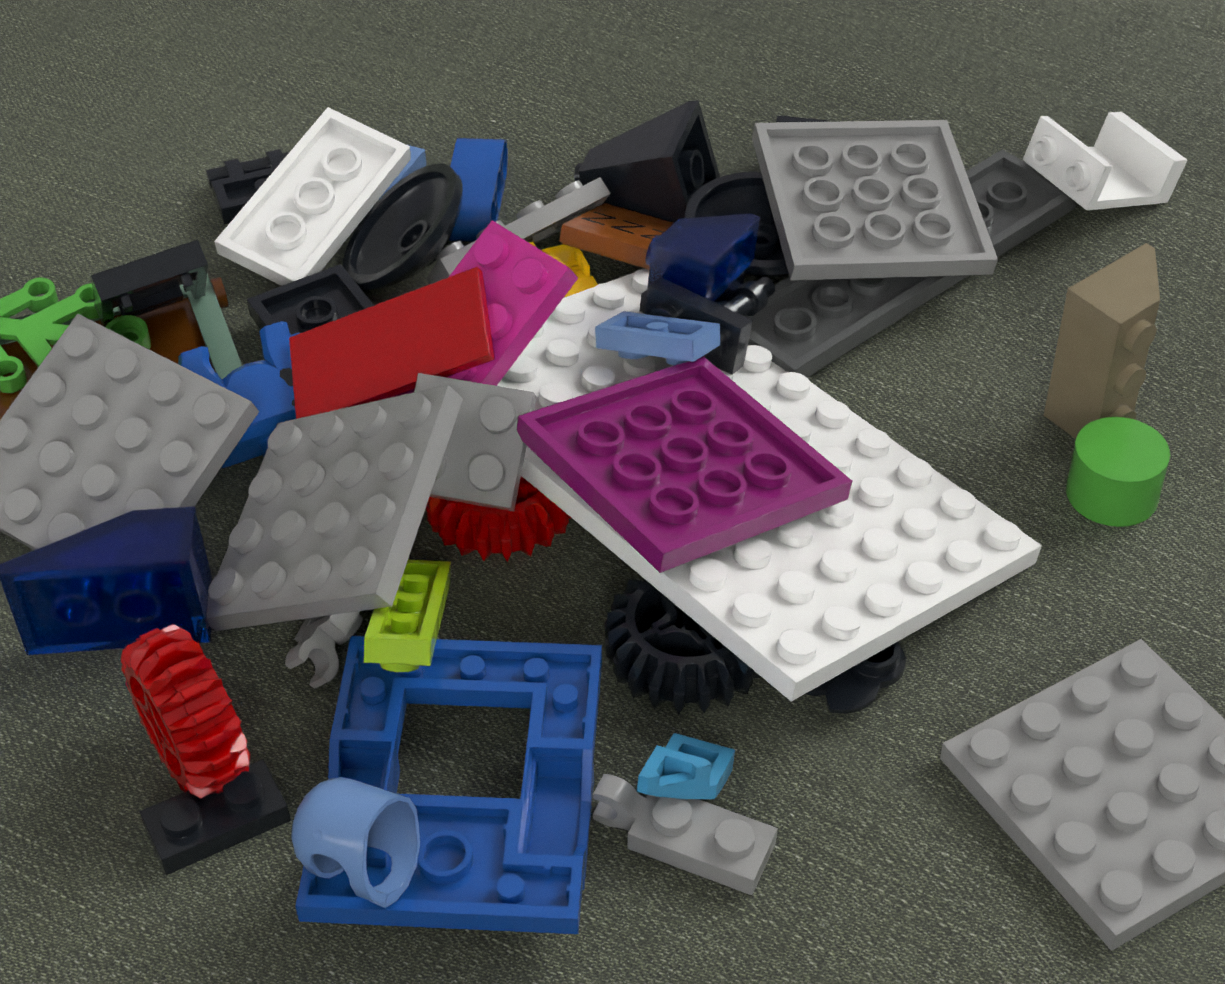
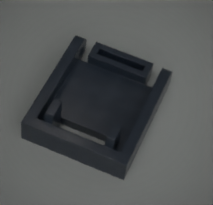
M198 239L91 275L94 306L101 325L106 327L109 322L114 320L113 308L115 307L118 308L121 316H139L183 301L180 285H183L185 292L191 291L194 299L205 296L208 263Z

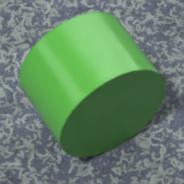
M1106 417L1088 423L1079 431L1075 441L1066 484V494L1069 502L1082 516L1107 526H1131L1147 520L1157 509L1170 460V449L1166 440L1151 426L1131 418Z

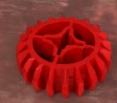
M522 476L514 512L429 497L425 508L427 521L431 525L432 532L439 533L444 546L456 544L462 556L478 550L483 561L492 553H501L508 562L512 552L520 550L531 557L535 544L551 547L554 534H565L569 519L571 518Z
M172 624L160 630L155 628L142 634L135 642L125 646L121 654V671L126 679L125 685L132 697V704L141 719L140 723L144 726L150 743L154 745L161 762L167 767L171 778H175L179 788L184 792L189 790L191 794L201 799L214 792L216 794L223 792V785L234 780L242 771L249 772L250 753L246 747L248 740L242 732L241 721L232 706V699L227 695L222 679L218 677L213 669L211 660L206 658L200 644L193 640L191 634Z

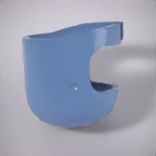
M337 777L328 779L313 787L305 795L297 808L291 834L295 855L309 872L318 877L331 878L345 870L350 886L356 896L386 908L395 903L403 894L417 867L420 848L417 809L408 797L348 778ZM367 846L385 851L389 854L392 861L390 874L381 884L372 887L366 870Z

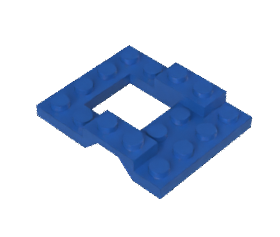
M351 636L330 735L328 779L337 777L348 778L397 794L400 776L398 752L407 704L531 708L521 798L399 794L410 798L415 805L420 833L417 867L403 894L395 903L383 908L367 899L356 896L350 886L345 870L331 878H323L314 875L303 866L295 905L299 922L579 934L582 890H585L594 786L593 762L602 670V645L437 639L431 666H420L418 669L410 672H391L381 668L379 663H364V636ZM367 846L366 870L372 887L381 884L390 874L392 861L389 854L385 851Z

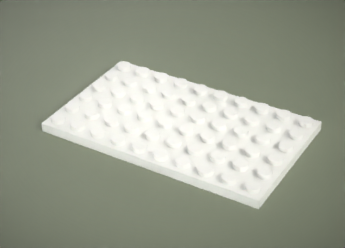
M641 269L632 274L564 297L497 386L534 392L536 395L535 411L674 366L668 364L666 358L648 356L640 359H625L618 356V351L596 348L595 327L623 311L644 314L639 311L641 294L648 289L649 284L659 277L663 278V276L652 269ZM757 345L747 346L744 365L733 375L721 369L719 370L853 481L848 500L659 573L527 446L521 474L523 478L791 702L1036 564L1042 547L1038 542L1023 533L1015 524L1005 520L982 504L970 492L958 487L934 470L926 461L917 458L893 441L885 432L876 429L852 412L844 403L835 400L811 383L807 377L796 372H786L771 361L772 354L769 350Z

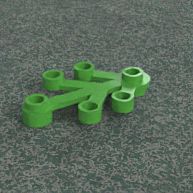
M39 277L29 280L22 289L0 299V339L18 341L37 367H39L51 351L52 347L50 345H55L69 326L63 325V323L75 318L77 313L88 319L98 318L94 302L86 303L94 300L92 283L79 287L75 294L58 302L55 285L50 279ZM39 294H45V295L40 296V297H35V296H37V295H39ZM27 308L35 312V314L22 320L10 318ZM125 315L117 317L107 324L106 328L150 350L151 340L148 327L141 318ZM0 345V392L14 393L25 386L27 382L26 372L22 361L16 357L8 356ZM7 373H14V374L11 375V376L2 377L3 375H5V374H7Z

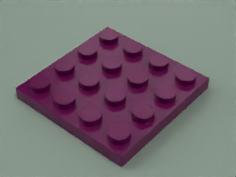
M704 356L694 362L687 361L519 415L516 430L522 442L659 573L848 500L853 482Z

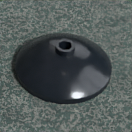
M431 164L414 171L400 180L375 203L354 231L343 258L342 266L361 290L389 287L416 275L436 261V257L444 249L453 233L461 210L463 185L460 176L446 164Z
M740 172L725 175L704 184L692 195L686 206L685 230L688 239L699 252L705 251L718 255L726 262L746 271L745 275L776 277L789 274L761 172Z

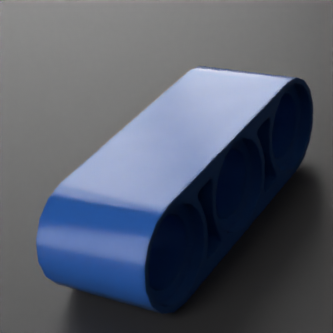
M457 138L450 167L462 180L463 200L449 241L474 242L477 240L476 235L487 227L492 220L494 222L498 221L508 167V148L505 139Z

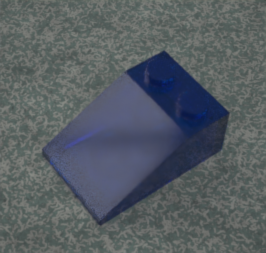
M195 506L133 510L0 564V581L27 655L122 649L135 642L140 635L155 628L160 630L172 624L189 632L193 640L198 643L210 642L211 627L207 621L208 589L213 579Z

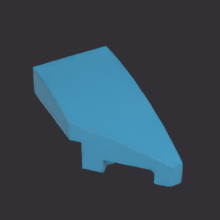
M673 733L666 747L656 745L639 774L637 792L656 797L676 799H715L732 772L735 750Z

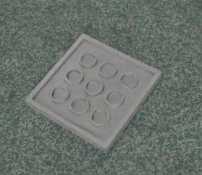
M947 120L755 123L752 141L790 280L993 275L998 258Z
M77 313L0 420V531L120 600L129 603L251 425L259 410L252 401Z
M449 385L278 423L269 436L268 449L258 474L249 486V496L238 524L229 536V546L218 574L209 586V596L200 620L215 631L392 607L463 398Z
M1142 639L942 744L940 756L942 762L1111 951L1225 884V719Z

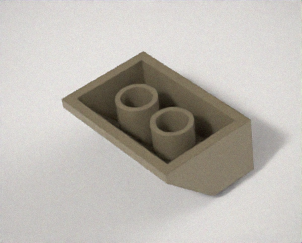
M1145 243L1067 289L1044 416L1075 439L1085 425L1100 418L1125 417L1136 420V412L1134 410L1139 389L1146 378V370L1144 368L1149 346L1156 335L1155 321L1160 304L1154 247Z

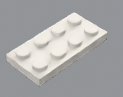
M327 107L214 241L217 254L281 286L322 271L411 160L410 146Z

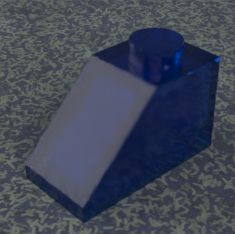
M753 214L678 219L662 235H656L648 247L646 253V264L650 266L648 286L659 277H662L714 302L753 262L760 217Z

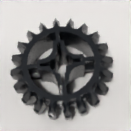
M644 578L643 581L628 579L624 593L614 595L611 612L607 613V619L604 623L606 638L605 654L609 659V664L613 665V672L616 675L617 682H628V688L631 690L633 698L649 693V700L654 709L666 700L672 701L678 714L683 710L686 703H696L705 714L710 705V700L716 699L720 703L729 706L731 699L734 697V692L748 694L750 686L753 684V679L761 678L758 673L728 648L723 647L721 642Z

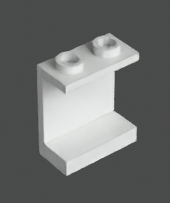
M1123 112L1108 113L1094 147L1086 146L1050 117L1040 116L1023 157V161L1085 210L1168 203L1188 161Z

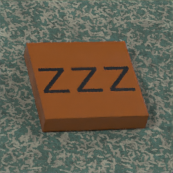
M607 203L562 224L559 240L563 242L562 244L648 270L691 246L685 226Z

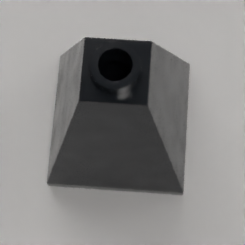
M699 100L688 101L590 149L584 161L578 163L575 167V181L580 180L584 186L601 177L611 193L603 204L607 203L685 226L686 206L692 195L704 184L720 177Z

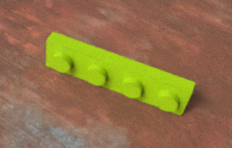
M408 559L392 607L378 608L373 611L364 636V663H379L381 668L391 672H410L418 669L420 666H431L450 587L451 562Z

